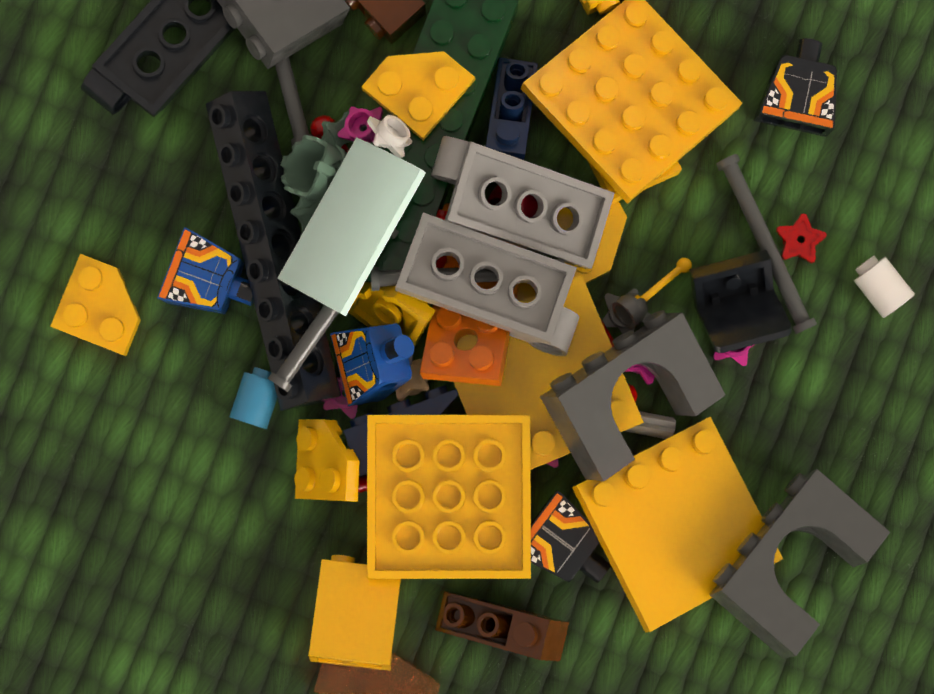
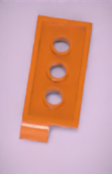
M446 203L442 210L448 211L450 203ZM447 256V263L443 268L459 267L454 257ZM479 282L476 284L483 289H491L496 286L497 282ZM517 284V285L513 288V294H514V296H515L516 299H517L519 284ZM433 305L432 308L436 311L429 321L420 368L421 377L428 380L501 386L510 332ZM465 335H474L478 338L476 345L469 350L457 348L459 339Z

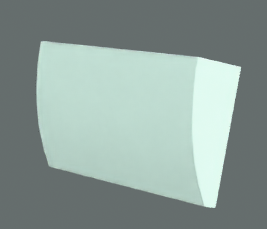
M356 137L277 279L346 316L426 172Z

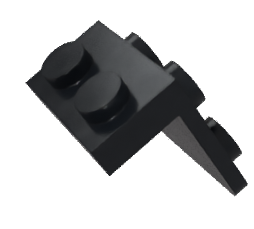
M767 250L689 269L694 307L715 352L734 351L755 344L773 341L791 334V323L773 288L771 258Z

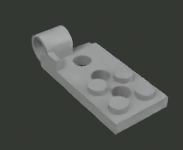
M449 136L442 137L431 176L455 185L446 214V221L556 259H564L565 262L585 269H592L613 201L614 192L474 142H467ZM491 182L497 183L502 190L501 200L496 205L489 204L485 198V189ZM527 195H532L538 203L537 212L531 218L526 217L521 210L522 200ZM564 207L568 208L573 214V223L567 230H563L557 222V215Z
M423 212L395 291L509 331V336L528 342L532 347L555 356L567 355L580 318L574 311L563 307L577 267ZM442 256H452L457 260L459 270L452 275H444L438 271L436 261ZM488 269L494 272L497 277L496 286L491 289L479 287L474 278L478 271ZM527 283L534 288L536 298L529 303L520 302L515 298L513 288L517 284Z

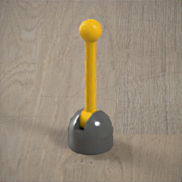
M685 257L680 258L677 261V267L643 295L628 293L621 296L612 304L613 312L618 320L628 328H634L647 314L648 306L646 302L679 274L689 272V269L692 268L691 260Z

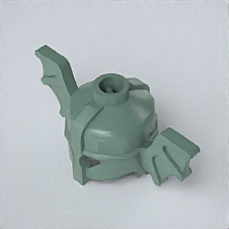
M344 112L343 117L337 122L323 121V136L321 139L304 135L301 141L293 144L292 152L287 156H283L281 166L284 168V174L281 176V181L285 185L284 189L300 196L299 203L294 209H291L290 213L300 221L302 233L347 155V152L341 147L346 143L353 142L341 139L337 135L345 127V120L349 112ZM362 126L360 130L365 131L367 126Z

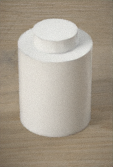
M873 255L855 269L859 276L854 282L882 318L894 312L915 295L886 256L878 261L875 255Z

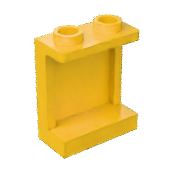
M332 555L331 560L322 559L308 655L310 662L390 671L401 579H367V564L355 563V558L351 556Z

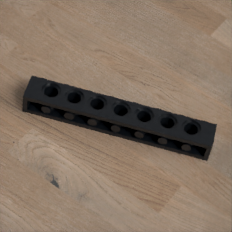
M230 91L206 103V108L271 373L276 374L315 319L320 308L317 300L277 279L299 241L301 231L297 217L290 213L291 209L295 208L292 194L284 189L285 185L281 181V176L284 174V168L281 166L283 158L266 91ZM326 332L291 380L290 384L292 387L289 392H286L274 383L281 411L315 405L341 396Z

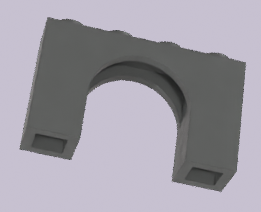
M217 0L223 8L226 21L231 27L239 29L246 39V45L251 55L257 60L261 59L267 69L341 26L350 9L345 0Z
M660 310L649 315L643 320L645 326L636 332L628 331L612 341L614 347L605 353L601 351L590 355L582 361L583 368L574 374L566 373L559 376L550 383L552 389L540 396L585 479L605 481L635 460L614 421L611 410L613 388L622 373L631 366L639 364L647 368L655 376L676 415L697 416L725 396L717 377L682 312L665 313L664 310Z
M818 469L805 475L798 473L788 483L784 490L788 493L787 497L780 505L776 502L766 511L761 518L765 525L757 535L752 532L743 540L737 549L741 555L733 565L727 563L713 579V582L717 585L709 594L782 659L797 656L820 626L815 619L790 599L778 584L774 571V557L782 539L788 533L794 531L812 534L822 540L850 566L855 567L868 563L890 534V531Z

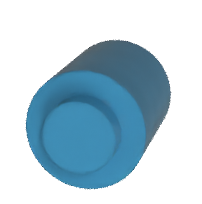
M254 367L252 374L244 372L229 416L230 418L264 429L268 428L277 401L274 383L268 379L271 374L270 371Z

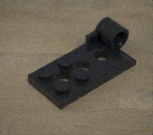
M151 0L92 65V70L85 77L81 90L112 115L122 110L131 99L152 117H155L166 108L236 28L231 27L226 21L223 8L217 0H206L211 5V10L203 16L194 15L189 10V5L194 0ZM172 27L180 28L186 33V37L179 44H170L163 38L166 30ZM145 56H154L161 64L155 72L145 73L138 68L140 59Z

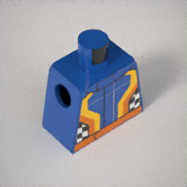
M184 227L157 298L168 304L220 314L227 312L231 299L252 306L254 303L249 280L240 277L244 262L237 256Z
M398 323L339 331L330 334L348 407L382 401L411 379L412 370L409 358L414 353V344L408 336L402 334Z

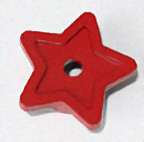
M804 213L800 214L793 226H778L776 228V232L783 240L784 247L781 254L783 260L796 256L802 257L811 264L814 263L816 260L815 246L827 237L826 232L811 227L809 219ZM798 236L804 237L803 243L797 241Z

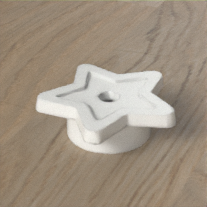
M393 115L385 116L382 121L370 116L367 123L375 133L373 144L377 147L388 148L395 156L403 158L405 156L404 147L412 143L407 125Z

